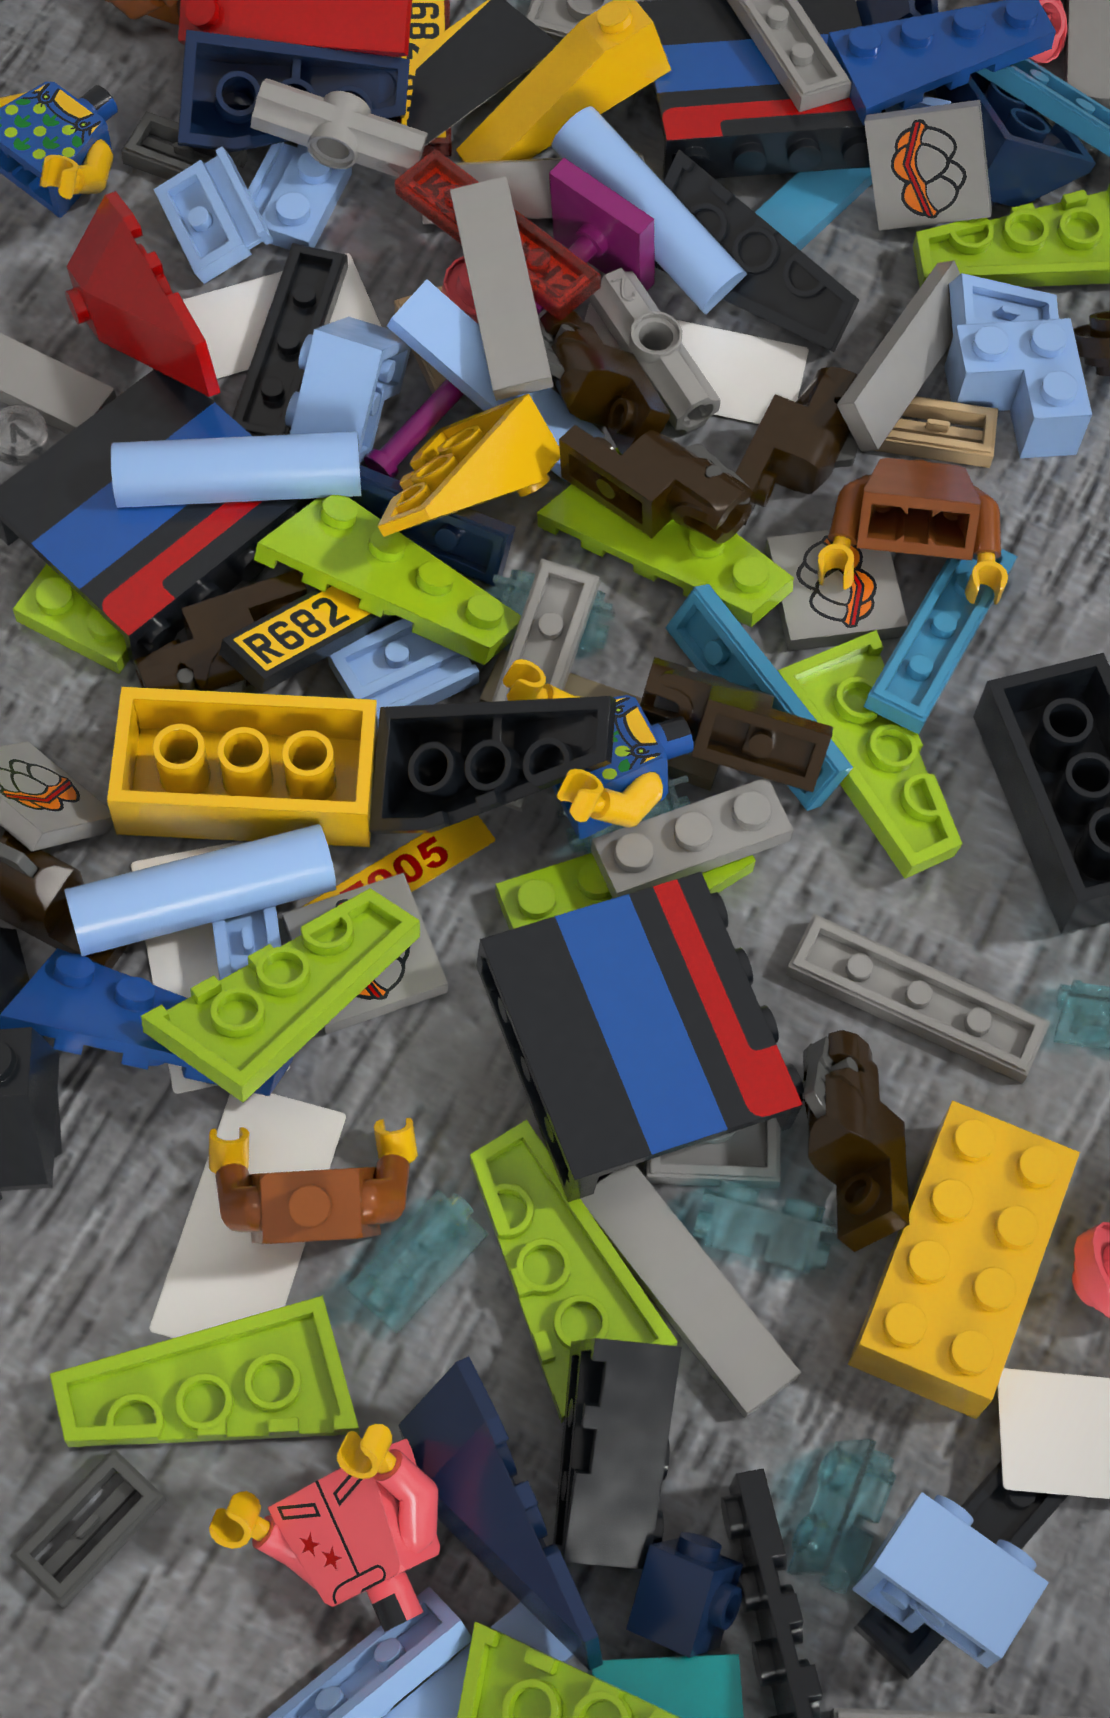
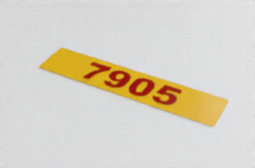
M478 815L432 833H423L336 886V890L326 892L304 906L404 873L410 890L413 892L492 844L496 839Z

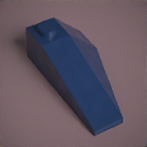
M186 30L180 94L178 145L217 150L223 146L228 152H237L288 141L250 128L257 95L262 82L266 78L321 97H325L326 94L332 91L349 92L365 101L371 109V114L389 120L404 118L406 115L410 59Z
M977 72L970 74L969 83L949 90L946 85L935 88L937 98L951 101V104L980 100L992 206L995 202L1012 207L1027 204L1089 174L1096 164L1076 135L1057 123L1052 127L1038 111Z
M470 1357L455 1362L400 1422L398 1426L402 1440L408 1439L417 1467L430 1477L438 1487V1519L590 1671L603 1665L599 1636L560 1550L554 1543L546 1546L543 1540L544 1537L548 1536L537 1506L538 1501L529 1481H522L516 1484L513 1479L517 1475V1469L506 1443L509 1441V1437Z

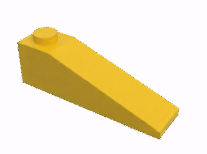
M525 394L438 429L410 461L414 471L402 477L399 484L403 491L390 500L377 526L382 535L385 537L517 491L520 497H524L546 485L550 480L547 473L560 459V449L530 394Z

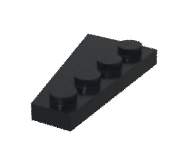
M678 150L663 183L747 273L722 300L827 350L835 352L859 299L681 150ZM655 261V268L665 272L664 269Z
M763 1468L736 1473L729 1486L730 1495L721 1498V1507L729 1540L740 1539L746 1567H742L737 1586L742 1589L741 1604L744 1612L755 1611L761 1640L752 1642L754 1668L760 1687L771 1685L777 1715L768 1718H820L819 1701L822 1700L823 1694L815 1664L810 1665L807 1659L798 1660L795 1645L803 1643L804 1622L797 1594L794 1592L791 1584L780 1585L778 1571L786 1570L787 1557L765 1470Z

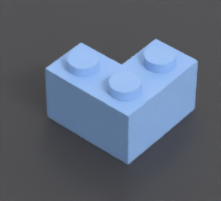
M349 316L314 329L313 335L308 334L305 338L299 355V368L305 370L300 392L296 391L292 395L286 410L285 424L291 427L290 434L358 431L360 463L363 462L364 457L373 448L384 401L400 393L411 347L390 329Z
M1071 318L956 325L944 366L951 402L997 408L998 411L1010 410L1020 458L1077 455L1092 417V411Z
M921 1492L897 1519L852 1590L909 1632L913 1633L925 1623L981 1665L988 1668L1002 1659L1049 1582L1034 1572L1037 1566L1035 1561L1022 1549L1001 1539L995 1544L971 1527L974 1522L972 1516L960 1505L944 1496L936 1495L934 1499H931Z

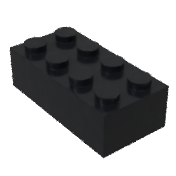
M1105 654L1091 655L987 681L973 717L1060 933L1110 921V666Z

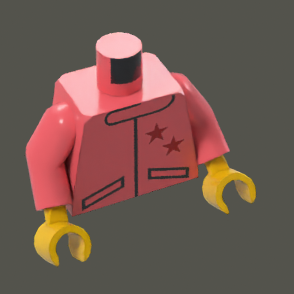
M374 1424L368 1426L362 1439L357 1432H348L337 1452V1462L341 1468L269 1506L268 1510L271 1515L264 1518L260 1517L261 1505L259 1499L248 1491L234 1494L230 1499L227 1509H216L209 1527L210 1535L216 1543L231 1549L241 1548L252 1537V1546L255 1549L286 1565L319 1593L325 1604L335 1607L367 1592L384 1632L424 1613L406 1571L439 1555L441 1546L437 1535L439 1490L436 1483L417 1467L408 1439L406 1438L392 1444L391 1431L385 1425Z

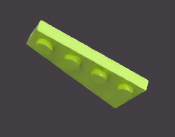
M1110 183L1106 191L1087 195L1085 190L1064 194L1061 202L1035 208L1033 203L1012 207L1010 215L992 220L980 218L957 221L917 231L913 243V251L919 287L922 286L937 263L955 261L960 274H968L1020 287L1110 284Z

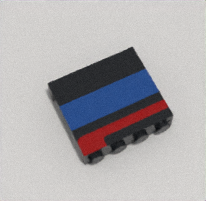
M727 0L638 1V4L654 22L671 67V71L652 82L665 141L663 182L678 150H681L714 179L870 167L865 125L862 124L850 97L799 112ZM798 0L826 44L829 32L862 26L855 0Z
M153 369L0 485V538L8 546L18 538L24 541L124 636L129 660L134 664V659L147 656L175 640L177 633L185 627L181 608L228 593L240 582L250 581L257 577L266 566L254 560L257 543L313 502V498L117 508L111 474L112 443L252 436L211 398Z
M702 872L480 939L476 963L477 970L568 1202L594 1194L599 1176L773 1118L777 1119L782 1131L790 1129L803 1105L804 1088L800 1075L794 1065H785L776 1044L779 1040V1033L775 1018L768 1006L759 1005L751 987L753 984V971L748 956L742 948H734L726 930L729 922L724 901L718 892L710 893Z

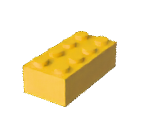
M121 687L107 803L116 835L254 841L320 824L328 845L370 847L371 832H369L378 738L377 701L373 699Z
M952 1100L938 1126L909 1202L910 1225L898 1231L848 1365L977 1419L993 1400L1080 1152Z

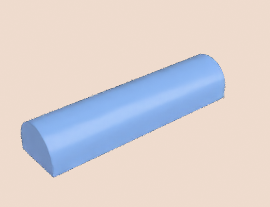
M590 106L582 109L571 117L558 131L553 139L552 148L562 159L566 158L654 218L655 261L704 314H707L747 275L742 267L594 107Z
M358 431L114 442L111 445L112 485L117 508L327 498L331 495L361 496Z
M316 824L67 888L64 891L81 956H86L336 890V879L321 825Z

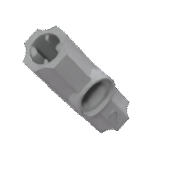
M268 78L261 84L250 128L308 147L310 155L320 164L329 168L348 169L357 163L413 182L428 135L427 132L371 114V109L367 103L352 93L332 91L326 94L325 97H321Z
M619 268L605 274L602 280L590 290L589 302L620 348L634 354L671 414L669 421L675 430L682 429L688 433L705 425L707 420L719 411L721 400L682 344L683 331L679 322L673 316L660 312L633 271L626 272Z

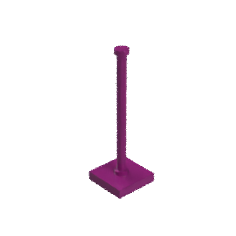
M563 158L549 172L553 236L556 241L568 248L557 262L574 275L587 262L604 274L619 268L626 272L633 271L645 290L648 291L655 283L654 218L566 158ZM534 295L539 315L547 304ZM446 379L380 450L372 449L364 457L367 467L395 478L399 473L397 466L464 394Z

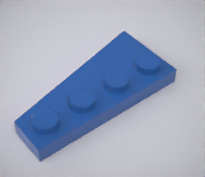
M1003 0L829 32L827 46L852 82L849 97L862 124L865 125L866 115L881 113V110L899 104L902 109H906L923 102L925 92L946 85L949 90L969 83L970 74L984 68L991 72H996L1050 50L1053 46L1056 30L1039 0Z
M57 948L0 1014V1029L33 1027L41 1036L55 1038L53 1046L55 1050L81 1055L84 1045L123 1053L121 1061L123 1065L148 1070L149 1066H157L164 1063L182 1066L181 1070L184 1078L217 1085L143 1032L141 1020L143 1014L161 1004L168 1010L186 1000V997L155 986L146 979L132 977L95 963L88 957L81 956V954L69 953ZM294 1056L254 1093L270 1096L292 1063Z

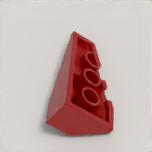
M181 0L178 42L185 45L186 30L390 57L408 56L412 0Z
M116 191L104 195L66 266L73 288L65 291V295L75 321L78 325L86 322L100 342L208 397L221 393L204 336L178 292L172 293L167 278L164 275L162 263L156 252L147 253L141 243L137 244L135 238L143 236L141 226L136 217Z

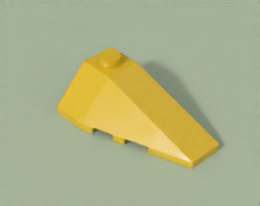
M613 0L581 20L456 149L462 162L531 159L550 147L562 126L582 109L592 106L602 114L671 71L654 22L636 0Z

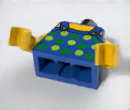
M44 82L29 92L0 97V173L59 218L67 213L82 194L101 193L106 188L113 162L110 136L106 123L108 119L118 112L113 97L103 87L95 85L81 98L77 99L55 82Z
M518 659L514 661L503 678V684L511 688L507 694L508 701L582 697L573 696L548 683L545 684L546 676L536 664L528 660ZM629 695L613 697L616 699L612 764L591 772L582 769H571L566 774L562 783L552 786L579 840L589 837L613 824L627 828L635 827L658 802L664 800L669 793L667 760L691 753L694 749L692 734L684 717L679 716L651 725L635 697Z

